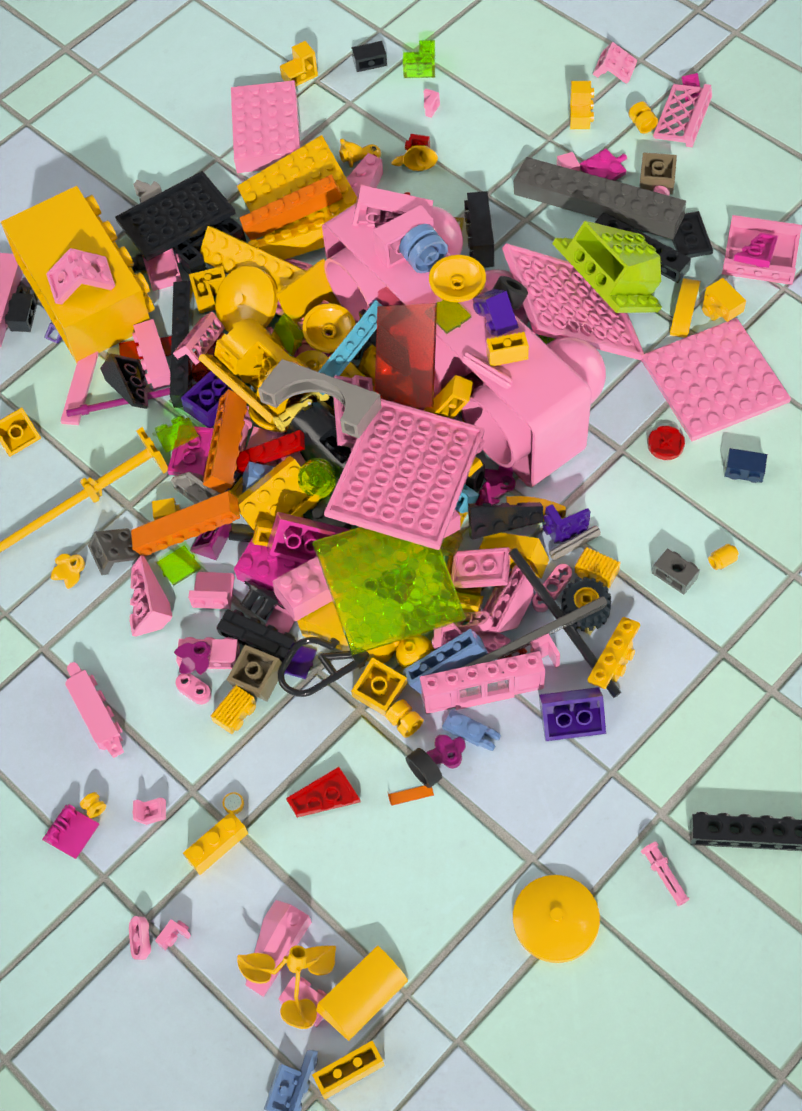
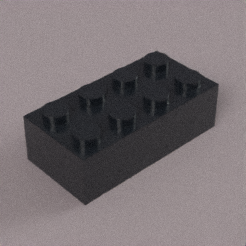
M488 192L467 193V200H464V209L467 212H464L466 224H469L466 225V234L470 237L467 238L469 257L476 259L483 268L494 267V238Z

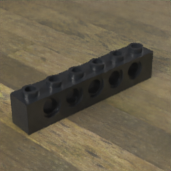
M604 212L595 221L597 224L643 235L645 241L656 249L655 252L660 256L661 275L679 283L689 271L691 258L685 254L679 253L673 248L662 244L658 240L645 235L643 232Z
M697 812L692 814L690 820V845L802 851V837L795 834V830L802 831V820H797L790 816L779 819L773 818L770 815L751 817L749 814L730 816L728 813L708 815L707 812ZM713 825L717 827L718 831L712 832L708 829V826ZM729 827H737L740 832L733 833ZM751 828H758L761 834H754ZM773 829H779L783 835H776Z

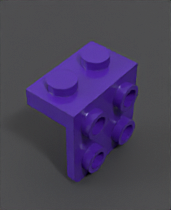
M549 505L545 510L543 530L546 535H550L554 544L564 542L571 536L580 534L588 529L591 511L587 508L561 519L554 505Z

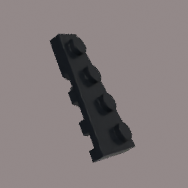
M540 502L517 503V505H509V503H501V505H492L491 503H483V505L468 504L469 536L473 540L542 523L543 505Z

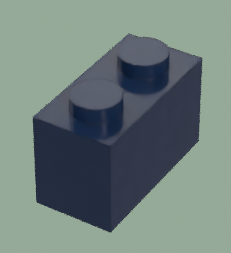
M729 448L724 477L733 480L741 479L752 483H762L768 454Z

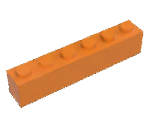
M331 174L240 217V221L246 235L250 240H254L343 199L337 182Z
M229 389L219 398L203 480L204 486L221 494L228 488L230 489L235 481L233 476L237 468L236 459L240 453L238 448L242 440L241 432L245 425L244 415L248 409L246 407L247 402Z
M226 491L132 529V548L142 556H149L156 551L167 549L169 546L182 543L189 538L197 537L222 525L230 524L240 519L238 499Z

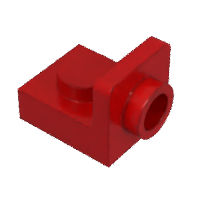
M410 134L409 140L405 142V150L408 151L412 146L419 145L430 148V136Z

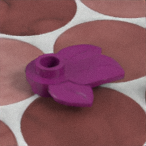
M499 465L498 470L485 469L484 478L487 483H490V486L508 483L509 485L502 489L507 490V492L512 491L516 486L515 479L512 477V467L507 468Z
M198 641L194 644L184 643L174 651L175 655L182 658L179 672L181 674H189L196 670L198 674H203L209 667L210 645L205 641ZM201 649L205 650L203 653L199 654V651Z
M441 734L435 738V748L426 753L436 764H444L448 768L453 769L461 764L462 752L466 748V743L461 736L452 740L449 736Z

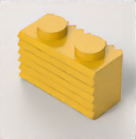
M523 331L517 334L499 336L498 338L491 337V339L487 338L486 354L490 366L528 359L529 345Z
M585 547L575 564V573L582 579L583 577H587L590 580L594 578L597 583L601 581L603 587L610 588L619 573L621 563L609 556Z
M235 685L210 715L212 721L230 734H233L234 731H238L242 727L246 716L254 712L256 708L255 698Z

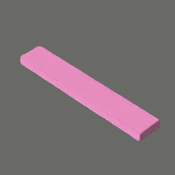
M98 351L77 362L61 417L62 424L79 425L82 414L68 417L66 410L78 408L80 405L85 404L99 355Z

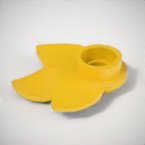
M61 554L55 559L57 566L52 570L51 579H64L66 588L70 589L79 581L80 572L85 568V561L78 554L72 556Z

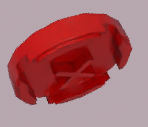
M660 426L650 433L647 442L648 449L658 459L672 460L683 453L685 437L675 427Z

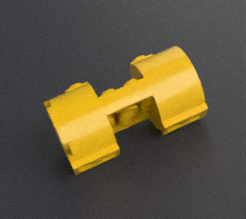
M254 319L238 321L232 325L234 328L227 335L224 334L216 342L214 356L242 381L257 390L256 395L259 398L258 388L282 359L309 368L300 359L292 358L286 353L281 342ZM309 392L294 395L283 401L277 408L268 406L277 415H281L292 404L300 403L301 398ZM310 395L309 397H307L311 399L313 403L316 402L314 396Z

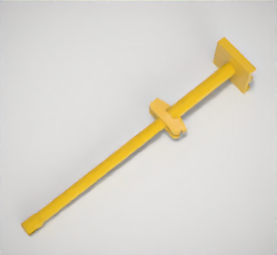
M143 427L136 430L146 449L97 480L91 477L88 479L83 478L80 481L84 488L83 490L0 542V553L87 497H90L94 503L98 502L99 497L102 496L103 488L153 458L162 473H166L168 466Z

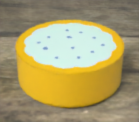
M231 792L224 797L223 807L227 813L232 811L234 814H238L244 807V800L240 794Z

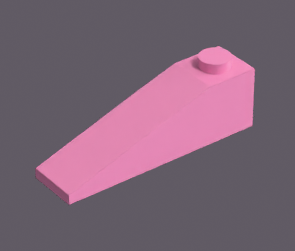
M141 555L131 567V588L134 589L133 598L130 599V605L133 606V614L130 615V627L132 636L135 637L161 630L172 619L170 603L146 558Z
M275 900L263 919L254 953H264L271 956L275 961L276 968L282 962L284 956L289 955L290 948L298 945L312 923L309 915L291 904ZM282 968L277 974H271V979L267 983H253L247 979L245 985L264 997Z

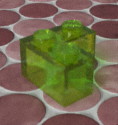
M419 40V52H403L404 78H435V40Z

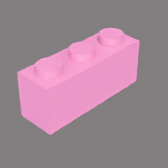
M186 637L178 641V647L184 643L207 642L211 647V654L208 657V669H232L240 655L238 640L230 637L224 639H214L212 637L195 639L193 637ZM201 649L199 651V654L203 653L205 650ZM177 656L176 661L180 668L182 658Z

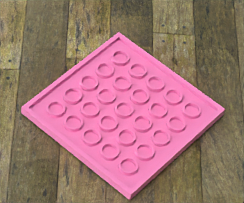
M737 318L645 353L641 358L642 363L691 441L787 404L791 400V397Z

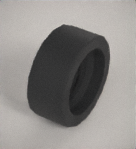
M417 748L405 758L413 774L427 788H431L442 779L440 769L423 749Z

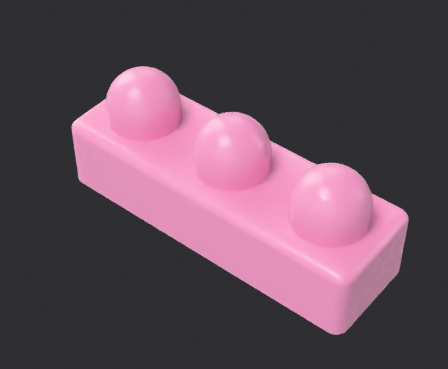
M356 204L322 225L327 258L324 264L325 274L341 306L352 314L356 322L360 320L359 311L362 309L367 311L375 300L390 311L381 322V325L409 350L412 370L410 376L422 389L427 390L431 395L437 396L455 375L473 382L470 401L461 409L462 417L465 423L485 428L482 438L485 443L482 450L493 461L503 467H512L513 472L528 487L532 488L586 448L590 407L601 394L606 380V368L603 358L593 345L575 337L558 338L545 344L527 327L529 319L522 304L520 309H513L519 328L503 335L525 332L529 345L528 359L492 366L513 379V385L509 389H505L462 362L463 356L466 353H470L489 365L486 354L487 338L491 339V337H499L488 332L486 317L479 316L475 312L473 299L464 302H449L439 298L430 288V271L417 273L406 259L387 269L375 253L373 230L383 224L368 227L367 224L359 223V226H352ZM432 206L431 217L433 218L434 230L448 245L446 257L460 255L463 246V236L458 222L448 211ZM500 269L485 271L486 284L480 294L492 290L500 276H507L513 279L511 272Z

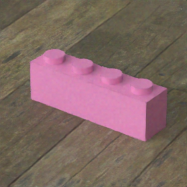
M154 319L133 325L135 330L132 333L135 343L139 342V346H136L139 357L143 356L144 358L141 360L143 370L148 371L145 374L147 383H152L154 390L169 386L170 369Z

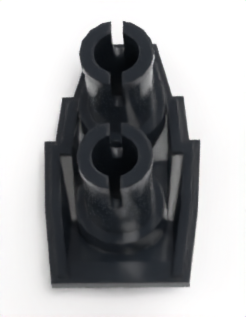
M244 581L250 590L240 603L242 606L251 610L258 597L264 596V601L255 612L263 620H266L274 606L278 605L285 609L274 591L258 586L251 581Z

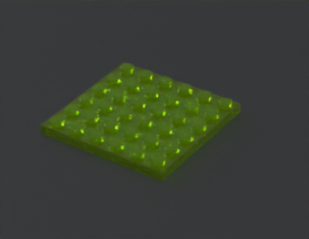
M363 527L313 541L312 544L352 655L466 619L440 549H433Z

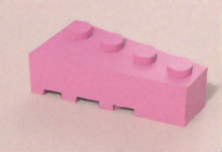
M368 153L347 177L357 198L361 185L377 188L383 175L382 159Z

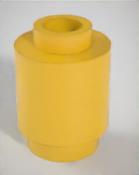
M726 544L712 552L711 556L708 557V561L713 569H723L737 561L739 553L735 546Z

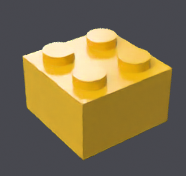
M372 657L351 690L352 697L385 716L407 685V677Z

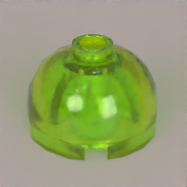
M312 458L301 466L298 474V485L303 492L310 496L315 494L321 497L329 494L334 489L336 472L329 461L322 458Z

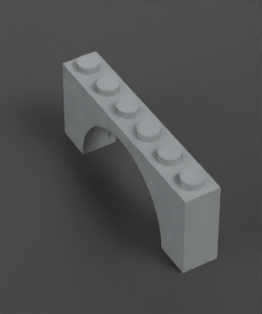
M283 359L258 388L261 402L276 408L286 399L301 393L320 392L333 396L345 407L343 416L340 419L342 432L356 438H360L382 408L380 394L374 391H369Z

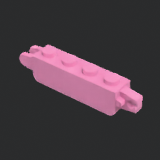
M70 663L67 666V671L71 677L67 679L65 685L99 749H107L111 756L115 758L124 753L121 744L123 740L120 736V733L123 731L118 722L114 723L111 718L114 717L111 708L109 706L105 707L103 704L106 699L101 690H96L95 686L98 684L93 674L89 676L86 670L82 671L77 663Z

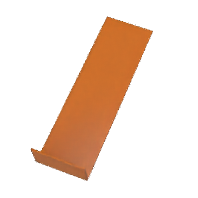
M426 786L391 794L388 793L391 806L434 796L432 787L427 788Z

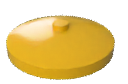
M253 266L237 268L226 276L218 289L215 302L217 318L223 324L226 331L230 332L234 328L232 325L244 319H254L264 328L270 324L278 304L276 295L278 292L271 276Z
M563 875L540 877L525 886L516 899L513 909L515 934L524 949L540 960L550 963H564L575 960L590 949L599 931L600 913L597 902L591 892L573 878Z

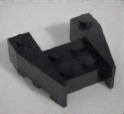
M231 217L212 226L247 242L243 227ZM206 230L174 247L183 269L188 274L207 269L203 255L200 253Z

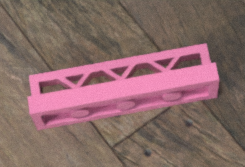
M213 312L208 313L199 319L173 354L177 359L187 354L195 365L200 362L198 359L200 355L208 352L225 327ZM206 331L209 332L210 338L207 337ZM200 340L203 341L204 347L200 345ZM192 349H196L197 356L192 351Z

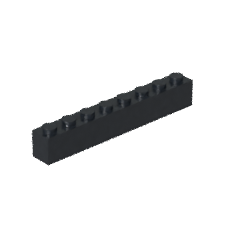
M191 281L173 282L170 398L174 408L183 407L181 397L192 388V360L187 354L178 359L173 354L193 328L194 292Z

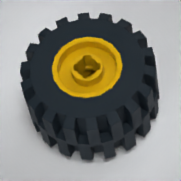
M583 577L581 581L579 578L575 579V583L570 582L568 588L565 587L562 595L561 610L565 615L602 596L608 602L605 608L573 623L576 630L580 627L583 632H585V628H589V632L593 631L595 626L597 629L601 628V623L605 624L610 615L611 594L608 593L609 589L606 586L603 587L601 581L597 583L594 578L587 580V577Z

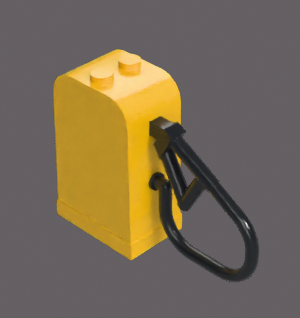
M357 586L346 594L297 620L302 636L306 638L297 641L290 648L278 670L279 685L285 692L293 696L307 697L335 682L357 667L361 669L365 666L366 661L370 662L372 657L383 664L388 662L406 632L401 606L395 600ZM318 644L330 650L336 648L342 651L322 653L318 656V659L330 675L311 688L298 690L286 683L285 671L298 649L302 646ZM343 659L353 660L339 670H336L330 662Z

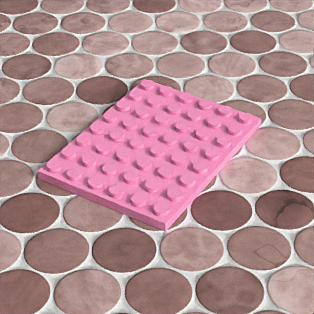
M507 243L502 247L513 279L521 283L528 291L523 305L535 334L555 339L575 337L589 342L598 350L641 360L644 352L628 313H616L568 261Z
M381 399L382 408L360 438H357L326 507L325 516L439 550L482 441L485 428Z

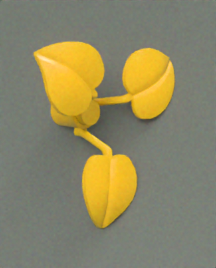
M299 945L290 948L289 955L284 956L282 962L276 968L274 959L264 953L237 955L239 970L246 979L259 984L269 982L271 974H277L287 963L288 969L296 973L294 1000H287L282 1004L280 1015L283 1021L293 1027L309 1029L316 1021L317 1011L315 1004L310 999L299 1000L298 998L300 972L303 968H308L310 973L314 975L329 974L335 965L336 946H316L306 949Z

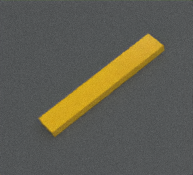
M200 355L198 359L270 424H274L273 418L280 415H277L267 404L262 403L256 393L213 355Z

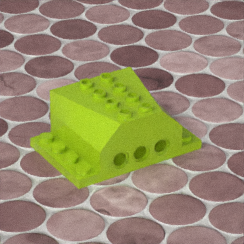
M584 221L573 239H554L552 244L616 313H648L661 310L662 306L658 303V299L652 295L661 283L660 256L655 252L656 249L645 241L643 235Z

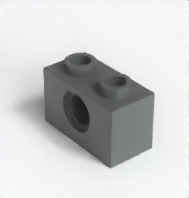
M667 548L655 562L652 574L684 595L698 579L700 569L694 563L684 560L677 552H672Z

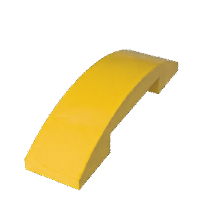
M683 278L670 335L683 338L688 337L701 281Z

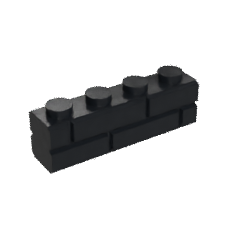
M227 609L216 628L219 635L237 639L239 644L247 645L279 658L281 662H283L290 648L296 643L295 637L288 632L282 634L272 625H262L261 621L257 618L251 617L249 619L237 609L234 611Z

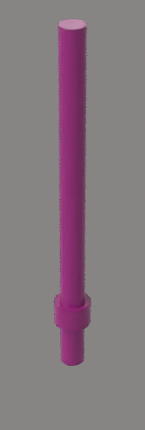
M170 388L147 392L148 400L170 395ZM119 398L92 405L83 404L78 408L66 410L68 417L79 414L83 416L90 414L89 412L129 403L124 398Z

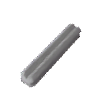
M593 526L549 551L550 557L553 560H557L600 536V529L597 526Z

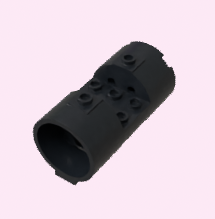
M317 401L312 403L311 408L306 411L302 409L295 416L288 427L287 434L298 430L304 433L305 449L299 451L311 470L320 471L325 466L334 475L333 488L335 489L352 451L350 447L337 444L335 410L327 402Z

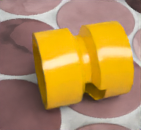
M638 102L630 108L628 115L640 133H649L657 126L658 119L646 102Z
M401 699L393 704L385 715L386 719L393 726L397 725V730L404 738L413 735L424 722L423 718L416 711H412V707L405 699Z

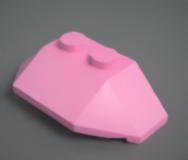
M517 565L509 572L508 585L495 586L483 611H487L494 621L492 627L485 632L501 633L518 628L534 596L532 585Z

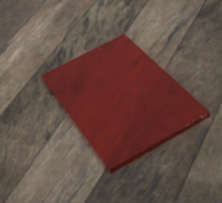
M437 303L377 306L375 392L380 394L381 399L412 408L434 407Z

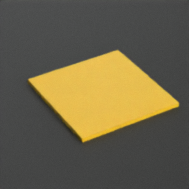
M321 259L276 293L295 340L304 339L303 332L298 327L297 322H300L312 308L321 304L323 300L330 304L341 306L328 283L324 269L325 259Z

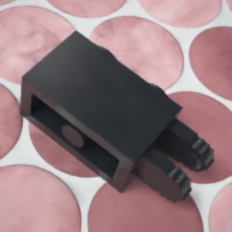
M18 286L16 293H13L11 300H9L8 314L5 315V323L10 331L31 332L37 308L32 287H28L25 294L23 288Z

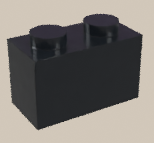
M382 41L351 47L356 72L387 66V55Z

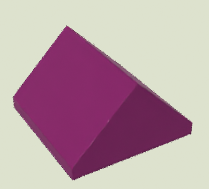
M231 523L197 536L190 551L217 561L229 538V532L232 531Z

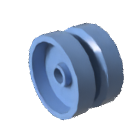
M421 224L405 234L399 245V252L417 273H426L431 270L436 262L446 257L448 245L431 225Z

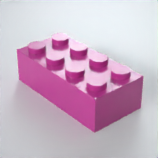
M277 512L267 550L271 556L306 563L352 538L354 535L350 529Z
M251 540L234 567V571L238 580L243 582L251 581L258 586L274 591L273 580L304 563L271 556L268 553L267 546L255 545Z

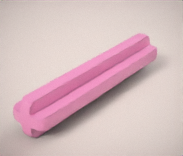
M466 353L463 356L462 362L503 388L509 389L513 385V379L474 355Z

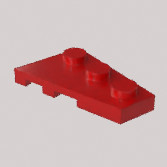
M340 767L286 798L297 818L361 802Z

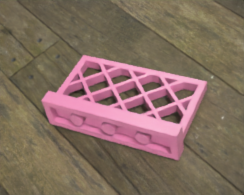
M673 84L654 132V138L686 143V147H693L712 98L711 85L705 84L702 88ZM676 90L684 92L679 96L675 95ZM693 93H700L699 96L695 98H692L690 96ZM688 97L689 101L683 104L680 102L681 99ZM677 102L679 106L671 109L670 105ZM693 104L694 109L690 111H687L685 109L689 105ZM683 110L684 114L678 117L675 115L676 112ZM670 115L674 117V119L668 122L665 121V118ZM688 117V122L684 124L680 122V120ZM677 122L679 127L672 130L670 125ZM665 128L669 130V132L665 134L660 133V131ZM681 130L684 131V135H683V136H676V135H675V133H677V132H679V131H681Z

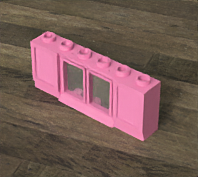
M540 651L420 676L425 712L429 714L452 708L459 710L514 698V695L543 689L545 668Z

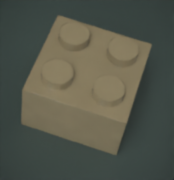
M643 153L639 188L653 191L656 186H664L673 195L677 155Z
M245 645L226 680L233 687L237 685L250 695L268 701L278 682V670L282 662L279 658Z

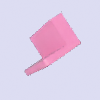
M549 634L530 642V653L540 651L541 658L549 655L556 668L560 666V653Z

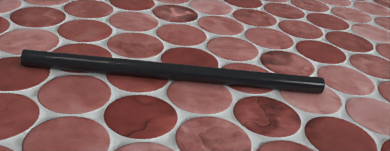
M514 548L508 554L555 619L564 616L563 611L518 549ZM572 624L563 628L593 670L598 659ZM611 679L606 689L614 699L622 692Z

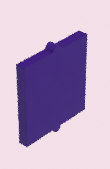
M304 646L299 648L288 665L285 674L306 679L310 668L313 667V660L317 650Z

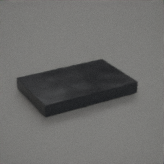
M700 212L685 213L674 239H672L675 250L689 258L713 254V248Z

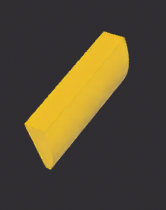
M377 945L318 1003L316 1011L350 1041L408 982V979L396 963Z

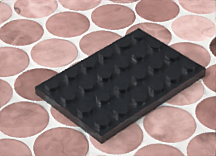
M201 171L115 216V219L146 261H149L207 230L208 226L212 227L235 215L236 212L207 175Z

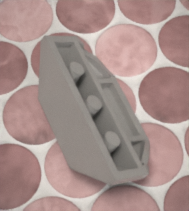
M187 472L174 476L171 479L174 489L194 504L221 494L204 486V477L197 473Z

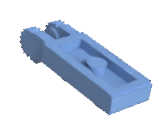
M455 710L450 711L442 725V729L458 737L461 736L464 740L490 751H493L496 746L492 742L483 739V737L486 735L495 740H500L501 738L500 733Z

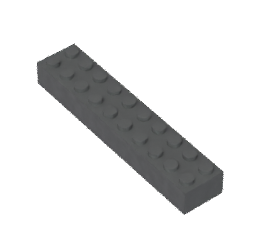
M529 157L525 158L513 181L514 195L599 218L604 212L634 229L674 239L685 215L686 200Z

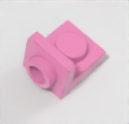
M425 89L423 91L426 116L432 118L440 106L439 92Z
M171 919L155 941L161 948L166 950L168 946L171 947L176 942L178 933L189 939L191 936L187 931L189 927L180 920L176 923Z

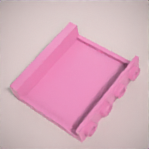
M732 215L722 274L792 285L796 271L795 266L802 225ZM760 233L778 236L769 268H761L756 265L734 261L735 254L742 252V248L749 246L751 241Z

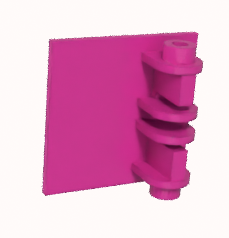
M69 804L65 805L42 840L77 859L100 824L76 811V808Z

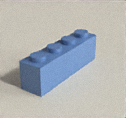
M469 629L404 669L409 685L421 694L420 676L461 668L487 655L488 652L481 637L472 629Z

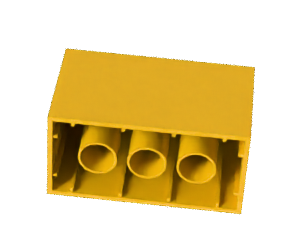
M77 186L1 221L17 264L76 363L97 351L100 353L132 337V333L135 332L133 325L150 320L148 313L155 310L147 294L150 292L144 276L141 272L135 274L131 266L134 264L130 254L124 246L120 248L115 242L117 236L108 220L102 222L99 217L102 213L94 196L90 195L84 198ZM72 248L105 256L115 287L112 290L81 284L61 305L55 303L46 274Z

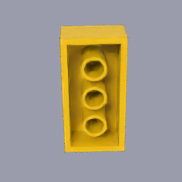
M289 455L237 498L239 513L255 532L258 521L270 520L274 524L277 512L286 514L317 489V487L297 461Z

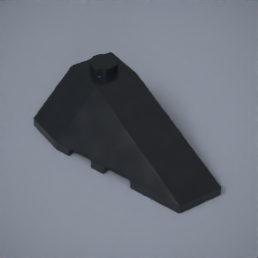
M110 353L100 368L105 381L131 406L147 409L148 396L145 392L147 385L144 381L146 373L140 360Z

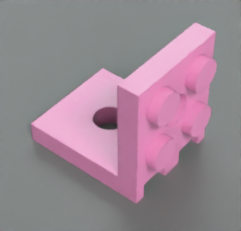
M72 248L46 274L55 303L61 305L81 284L112 290L115 287L105 256Z

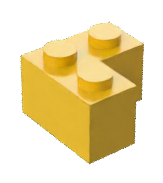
M306 41L291 47L293 60L280 65L281 78L284 81H295V87L318 76L315 51Z
M571 81L570 129H590V122L594 121V112H591L593 110V100L591 98H594V88H591V81Z
M223 266L189 274L199 314L216 310L213 296L217 295L221 283L226 278Z
M721 278L706 288L702 311L712 321L723 317L728 322L744 312L746 300L724 278Z

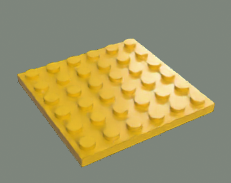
M322 135L237 185L250 212L331 174L339 186L343 199L266 234L263 238L270 234H279L283 230L295 229L303 224L314 223L319 219H328L332 215L340 214L357 202L355 192Z

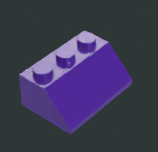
M599 687L539 694L545 741L606 734L604 700Z

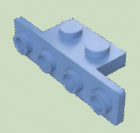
M307 1050L300 1071L279 1064L264 1110L301 1111V1100L309 1089L311 1071H314L318 1063V1058H316L318 1051Z

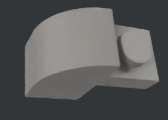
M136 180L133 184L136 195L141 197L139 199L140 203L162 192L160 185L155 181L149 185L146 182Z

